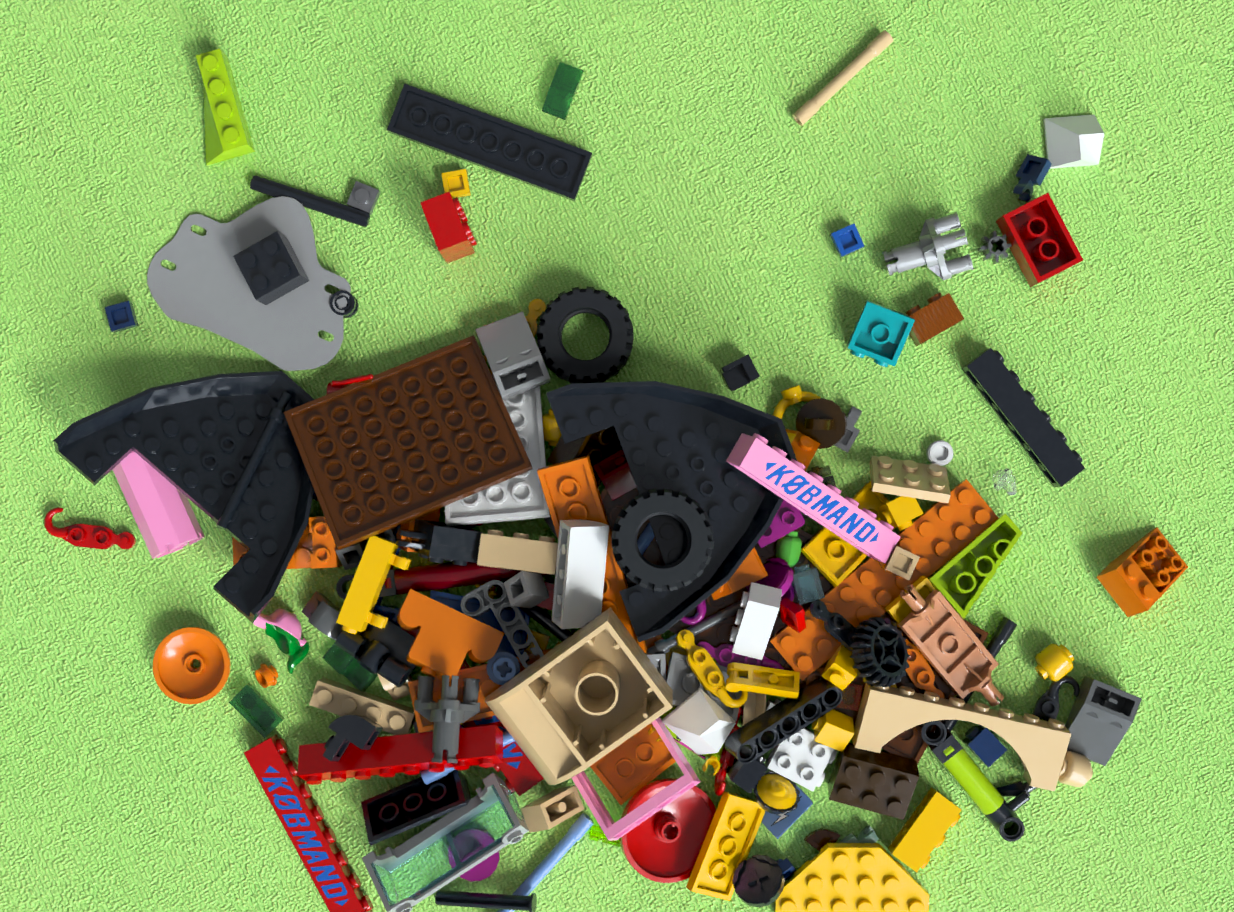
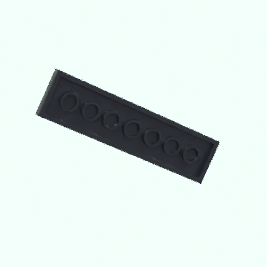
M405 83L387 131L391 134L575 201L592 158V153Z

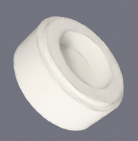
M935 441L927 448L926 455L930 463L943 466L952 460L953 449L946 441Z

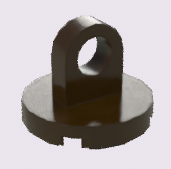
M824 398L814 399L804 404L799 410L795 422L797 431L820 443L818 449L830 448L837 444L845 435L847 428L846 414L843 409L833 400Z

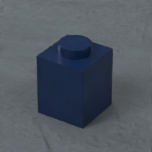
M982 725L971 727L965 733L966 738L962 741L987 767H990L1007 751L999 740Z

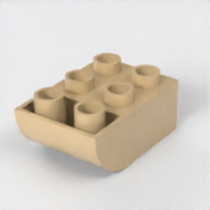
M610 607L485 697L484 700L547 784L556 785L581 773L673 707V690Z

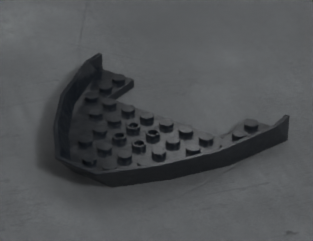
M283 371L217 374L152 387L73 422L53 440L56 453L94 486L134 451L217 523L268 422L267 416L271 408H275L282 392H287L292 396L285 411L315 399ZM284 417L281 424L277 425L225 530L243 545L248 552L213 586V589L252 623H254L274 596L308 524L314 492L313 485L286 417Z
M657 381L573 383L547 392V398L564 444L614 426L639 494L654 489H672L673 491L682 492L691 499L696 500L709 517L708 519L714 532V549H712L710 562L704 568V572L694 579L692 583L673 591H653L643 588L638 584L619 591L638 642L663 634L730 580L771 525L783 499L726 462L742 433L753 436L756 433L768 440L767 445L769 447L775 446L786 452L785 458L789 461L791 459L797 461L781 418L722 395ZM656 515L649 518L650 526L665 565L676 562L682 557L687 547L688 540L684 526L677 519L668 515Z

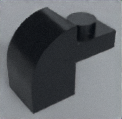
M341 716L328 727L336 732V735H332L326 742L324 747L326 751L323 756L330 761H339L350 743H353L362 750H370L383 727L365 716Z

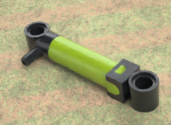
M941 720L917 725L916 729L919 735L1001 837L1010 842L1019 840L1024 834L1025 827L1015 811L1030 800L1029 796L1022 792L1007 803ZM930 725H937L934 732L926 733V729ZM1013 821L1011 827L1004 828L1007 822Z

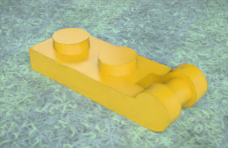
M736 662L727 665V675L729 678L726 680V689L729 692L741 690L793 699L798 698L800 672Z

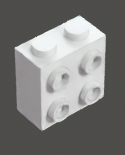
M803 728L775 746L765 765L768 769L814 791L816 786L820 787L826 775L823 771L827 764H832L837 750L814 741V732Z

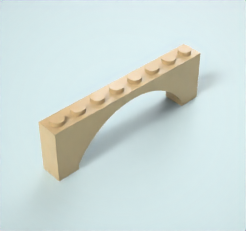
M866 683L854 726V735L851 740L855 748L880 753L881 748L891 739L917 725L938 720L969 721L994 731L1014 748L1025 770L1023 777L1030 786L1055 791L1071 733L1064 726L1063 722L1056 719L1044 721L1039 720L1040 718L1033 714L1016 715L1012 710L1006 708H999L998 711L990 709L988 705L975 702L974 705H971L956 697H950L948 700L940 698L938 694L933 692L917 693L914 689L906 686H900L899 688L875 687Z

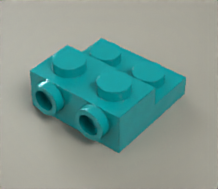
M867 300L849 338L847 348L851 349L850 353L857 357L864 358L866 355L874 358L873 362L880 366H895L915 322V318Z

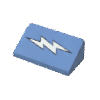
M797 785L796 788L800 791L798 807L794 808L791 812L778 815L765 811L761 821L777 839L813 804V801Z

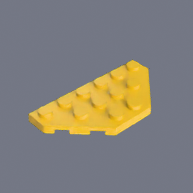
M827 843L820 849V853L811 861L805 862L794 872V876L784 884L782 893L775 900L774 912H929V893L879 843Z

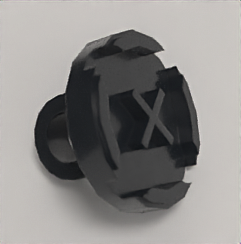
M757 854L751 856L752 858L748 860H743L734 871L732 881L735 892L742 902L749 906L760 908L770 905L778 899L783 891L785 879L782 869L774 859L766 855Z

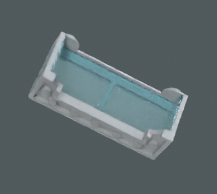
M494 773L483 779L485 784L484 790L478 788L476 790L478 795L473 797L468 805L450 812L395 849L387 847L385 849L386 853L377 856L372 851L362 858L387 912H411L413 906L508 844L519 842L523 835L529 831L515 794L508 789L501 778Z

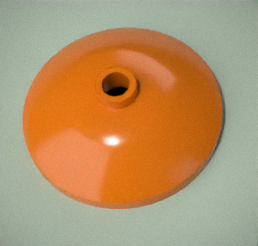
M199 627L182 628L166 636L157 647L153 658V674L157 685L170 699L183 704H198L213 698L223 689L230 674V656L225 644L211 631ZM195 659L199 660L200 662L199 668H195L193 666V661Z

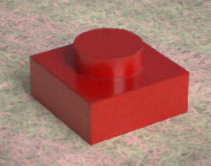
M787 597L781 600L780 613L782 622L798 633L806 629L803 607L798 603L795 604Z

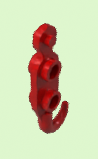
M62 507L51 509L44 518L45 529L50 535L62 538L74 546L108 549L116 544L122 549H131L136 543V538L131 532H123L117 535L111 528L105 526L74 524L63 528L55 527L52 523V518L56 513L63 512Z
M742 706L739 707L737 721L730 734L740 728L737 724L740 715L743 716ZM725 742L719 761L720 769L715 776L714 791L717 796H721L724 793L727 766L732 767L735 758L726 750Z

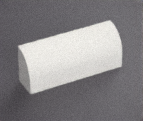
M560 520L551 621L561 629L582 628L601 614L609 525L590 520Z

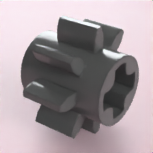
M993 231L990 234V239L986 236L980 239L984 245L978 248V251L983 252V261L992 259L993 264L999 262V256L1002 259L1008 257L1005 251L1012 244H1007L1005 240L1006 234L1000 237L997 236L996 231ZM994 243L997 244L996 252L991 250Z

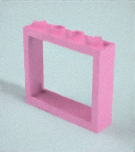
M660 717L654 720L652 724L684 775L626 816L614 822L585 772L582 771L572 777L608 840H618L701 782Z

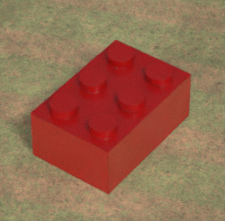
M446 192L420 202L438 251L447 264L475 253L473 246L477 245V242L467 223V216L458 197L453 198L450 192Z
M1049 193L1022 205L996 220L1002 235L1006 234L1005 240L1007 244H1012L1010 250L1030 288L1083 261Z

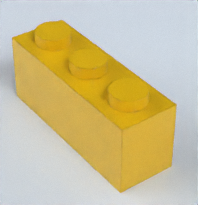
M931 787L887 849L904 864L918 872L920 868L923 869L930 861V853L935 847L938 848L944 842L946 837L944 834L948 828L955 826L959 821L961 809Z

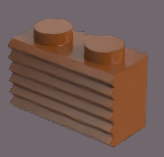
M938 293L927 299L929 305L922 309L917 305L905 312L906 315L915 318L909 334L916 346L964 320L950 293L944 296Z

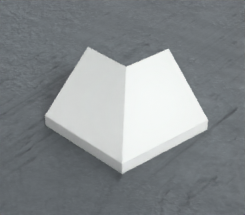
M1095 115L1043 119L1046 157L1052 163L1050 169L1099 164L1104 131Z
M701 688L662 719V722L697 755L718 753L736 724L735 720Z

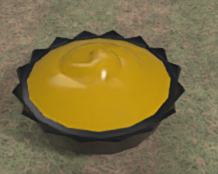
M772 770L768 773L764 772V776H761V780H758V784L755 785L753 790L759 806L771 814L778 815L791 812L794 808L798 807L797 803L800 801V791L796 788V783Z

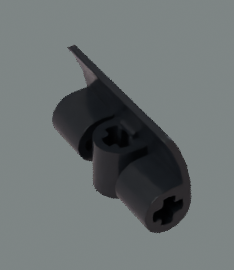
M389 620L385 628L382 629L368 623L365 631H357L356 634L343 630L336 640V646L357 659L356 661L363 668L373 674L378 673L398 688L406 682L417 666L406 660L415 637Z

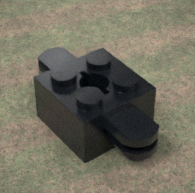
M415 519L414 530L399 528L397 531L398 535L412 537V540L396 539L395 544L409 547L418 552L419 557L427 558L431 562L443 563V560L452 561V564L467 566L468 562L477 563L482 532L464 525L446 526L444 522Z

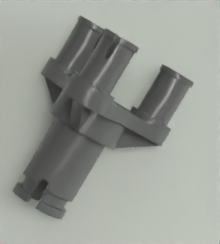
M442 675L441 699L435 703L433 701L435 678L418 676L417 700H414V710L430 722H433L432 753L434 755L431 758V762L442 763L443 750L446 749L447 763H458L456 754H458L460 723H464L480 712V703H478L480 679L463 678V701L460 702V700H457L459 676H451V687H449V675Z

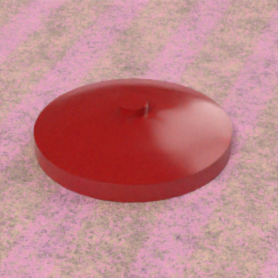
M661 779L641 788L629 800L621 818L677 779ZM694 786L619 838L626 860L639 874L655 882L675 883L690 878L716 812L713 802L704 791Z

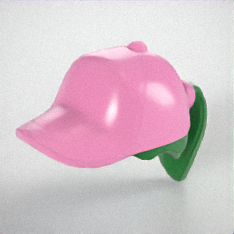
M282 608L275 610L269 616L260 613L253 624L265 629L266 635L272 637L278 648L289 656L287 669L292 674L296 665L306 657L310 648L309 643L301 635L302 627L296 614H292Z

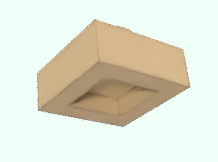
M895 546L884 569L906 580H910L920 557Z

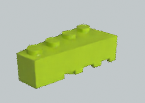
M1006 513L999 516L994 523L928 577L934 588L941 592L962 619L967 616L974 602L977 601L989 580L992 579L1002 561L1005 560L1023 533Z

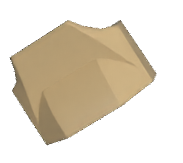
M748 692L747 700L742 705L741 727L766 711V694Z

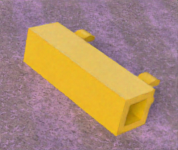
M377 535L369 538L336 623L343 625L342 630L356 634L357 631H365L368 623L381 629L385 628L389 618L373 613L391 565L408 570L411 563L410 559L396 555L398 545L395 542Z

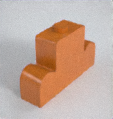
M412 589L409 590L397 616L398 623L404 630L413 631L418 629L406 660L421 667L422 673L434 678L436 675L440 677L442 675H449V680H451L452 675L457 676L467 653L469 658L475 663L481 664L489 661L495 655L505 634Z

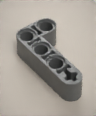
M489 581L462 598L461 609L467 616L476 618L492 609L525 669L530 666L526 663L529 660V656L526 651L521 655L519 650L526 649L534 643L535 647L530 648L533 655H540V657L544 655L519 609L510 605L505 586L501 581ZM493 586H500L503 590V594L499 599L489 597V590ZM473 598L480 601L479 609L476 612H469L466 608L467 602ZM506 608H511L515 611V618L510 622H505L501 618V613ZM520 630L528 634L527 642L522 645L514 642V635Z

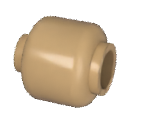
M1066 751L1058 781L1073 787H1082L1092 778L1093 769L1091 762L1085 755Z

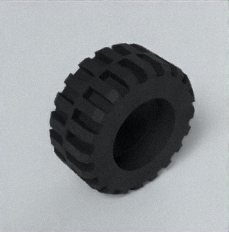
M587 286L586 289L575 287L572 288V291L566 293L563 291L558 294V298L554 301L551 300L547 304V309L545 312L542 311L540 323L537 326V344L543 360L556 376L562 380L569 381L571 384L606 382L610 377L617 375L619 370L625 366L632 352L634 335L629 313L621 305L620 300L609 295V292L603 289L599 291L595 290L594 287ZM577 314H594L600 317L608 327L610 335L608 346L600 356L594 359H577L571 356L563 346V328L567 321Z
M654 489L634 497L622 508L612 530V549L618 566L631 581L653 591H673L689 585L704 572V568L710 562L712 549H714L713 527L709 522L706 511L700 507L696 500L688 497L687 494L673 491L672 489ZM656 515L674 517L684 526L687 533L688 541L684 554L676 562L669 565H655L647 561L640 553L637 545V535L640 527L647 519Z

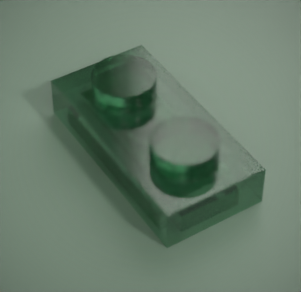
M250 683L229 702L264 738L285 719Z

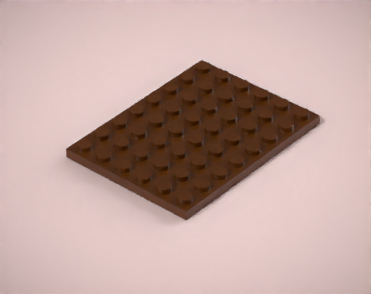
M474 335L374 375L372 379L354 383L284 412L338 550L533 469Z

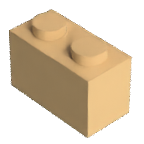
M576 785L555 789L520 809L529 833L553 828L584 810V806Z

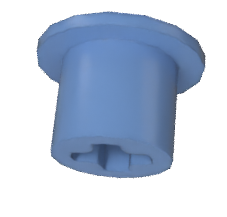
M498 652L487 663L489 678L499 685L505 684L520 672L518 659L509 652Z

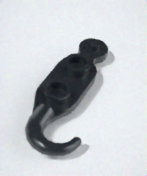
M822 601L812 602L810 604V612L813 617L823 620L825 630L846 649L852 651L848 646L853 644L850 636L855 634V627L839 613L829 612Z
M1065 675L1056 682L1052 681L1048 690L1037 700L1032 714L1039 717V720L1049 721V719H1056L1059 712V689L1065 683L1071 684L1074 689V696L1077 697L1080 688L1076 679Z

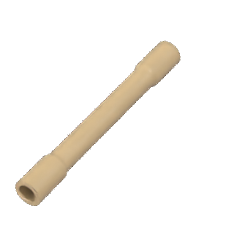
M883 30L867 45L866 49L825 87L792 114L794 120L800 126H803L818 112L822 105L893 42L892 36Z

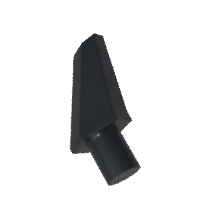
M1019 781L996 789L1004 797H1016L1022 792H1025L1030 797L1029 793L1037 789V787H1032L1027 782L1023 784Z

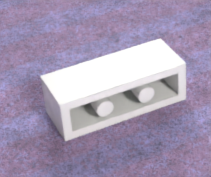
M751 582L749 591L743 592L740 607H743V610L738 609L735 624L738 626L732 627L729 641L734 642L732 653L759 660L763 659L780 608L782 589Z

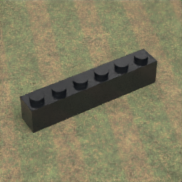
M992 348L984 350L961 369L1053 487H1062L1085 469L1081 463L1083 462L1081 456L1075 450L1071 451L1067 446L1066 437L1061 431L1053 428L1050 424L1051 418L1044 410H1039L1034 402L1036 400L1031 392L1028 390L1024 391L1019 384L1020 379L1013 370L1006 368L1003 364L1005 362L1003 356L997 350L993 351Z

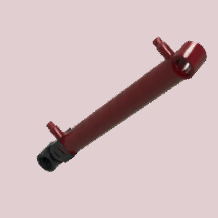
M447 562L409 567L408 570L401 568L393 569V565H391L379 597L405 594L410 589L422 592L485 584L492 580L502 582L507 581L521 571L479 566L474 562H468L467 566ZM355 574L343 576L337 583V593L344 600L348 593L346 584L350 580L353 581Z

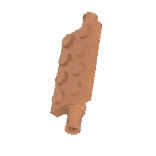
M913 585L906 586L904 589L908 593L902 590L900 596L911 607L912 611L898 624L959 698L964 699L970 692L977 691L981 692L990 706L1000 704L996 698L1003 701L1004 696L994 686L991 678L992 671L999 665L998 662L940 591L934 589L923 599Z

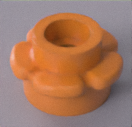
M261 664V668L255 671L258 683L263 688L275 686L278 678L277 670L272 665Z

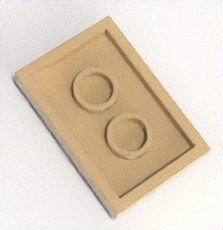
M871 455L869 466L873 492L949 503L951 493L946 467L938 464H923L913 460H897L888 456L878 457Z

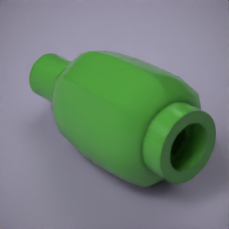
M792 531L776 541L775 558L785 560L791 567L798 562L801 553L802 542L798 537V531Z

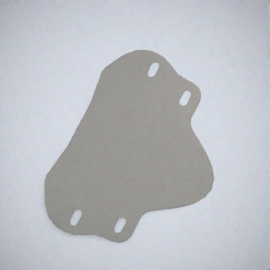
M281 196L268 199L228 223H219L201 214L189 215L181 224L174 238L155 254L148 268V287L152 297L166 316L176 321L204 328L256 352L282 370H308L323 366L335 357L341 347L344 338L343 316L337 315L332 311L330 299L333 294L326 292L324 288L327 284L339 288L340 291L343 290L350 293L351 287L345 278L323 269L319 264L309 215L303 205L294 198ZM192 225L206 229V235L200 236L192 232ZM278 231L287 237L309 281L268 305H264L254 298L233 256ZM165 259L176 264V269L171 271L162 267L161 261ZM340 293L333 299V307L337 312L344 313L345 310L339 309L346 307L347 300L345 297L338 299L336 303H338L339 309H337L335 306L336 298L343 295L349 299L350 296L348 294ZM324 330L334 336L333 341L329 342L320 338L318 332Z

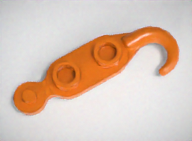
M906 639V645L910 646L907 652L911 658L907 659L910 667L905 669L910 680L917 688L936 693L940 698H944L943 692L934 687L935 675L925 657L914 644Z

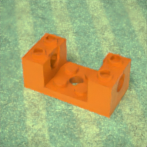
M325 516L309 517L298 547L295 549L286 569L336 568L343 566L335 551L336 544ZM232 537L234 566L248 550Z

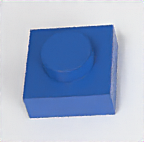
M851 224L830 235L840 258L864 247L855 224Z

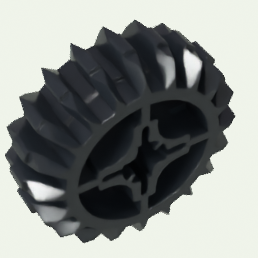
M876 616L859 622V626L854 628L855 634L850 636L853 644L848 646L852 650L850 658L854 660L852 668L858 669L857 676L862 677L864 683L875 687H890L897 682H901V678L906 676L905 669L910 667L907 659L911 658L907 652L910 646H907L905 642L907 636H902V629L897 627L896 621H891L889 617Z

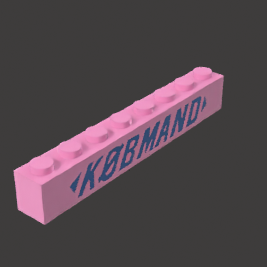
M756 433L753 436L741 434L726 462L868 557L886 564L900 539V536L892 531L894 528L892 525L882 520L878 522L875 520L876 514L865 508L859 509V503L852 498L840 496L841 490L830 484L824 485L822 483L824 479L813 472H809V474L805 472V466L794 459L789 461L785 458L786 452L775 446L769 447L767 445L768 440Z

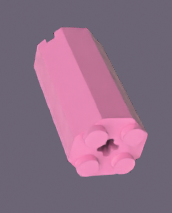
M132 451L112 469L152 559L181 550L188 542L191 545L205 537L188 498L136 452Z

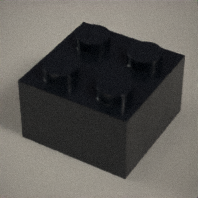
M278 231L233 256L254 298L264 305H268L309 281L287 237Z

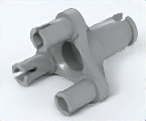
M957 212L938 219L933 217L925 220L919 241L893 248L890 252L884 251L883 255L886 263L898 260L887 265L889 275H893L894 272L901 273L927 265V268L944 281L952 278L951 275L973 270L969 254L949 261L944 259L946 250L968 244L967 237H963L965 236L964 228L942 236L940 234L961 228Z

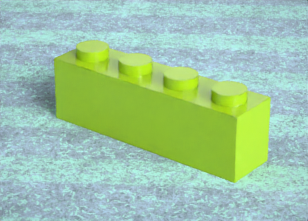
M220 48L196 55L203 79L206 165L255 152L228 57Z

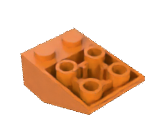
M1156 527L1109 563L1097 576V579L1125 615L1130 617L1148 611L1188 566Z

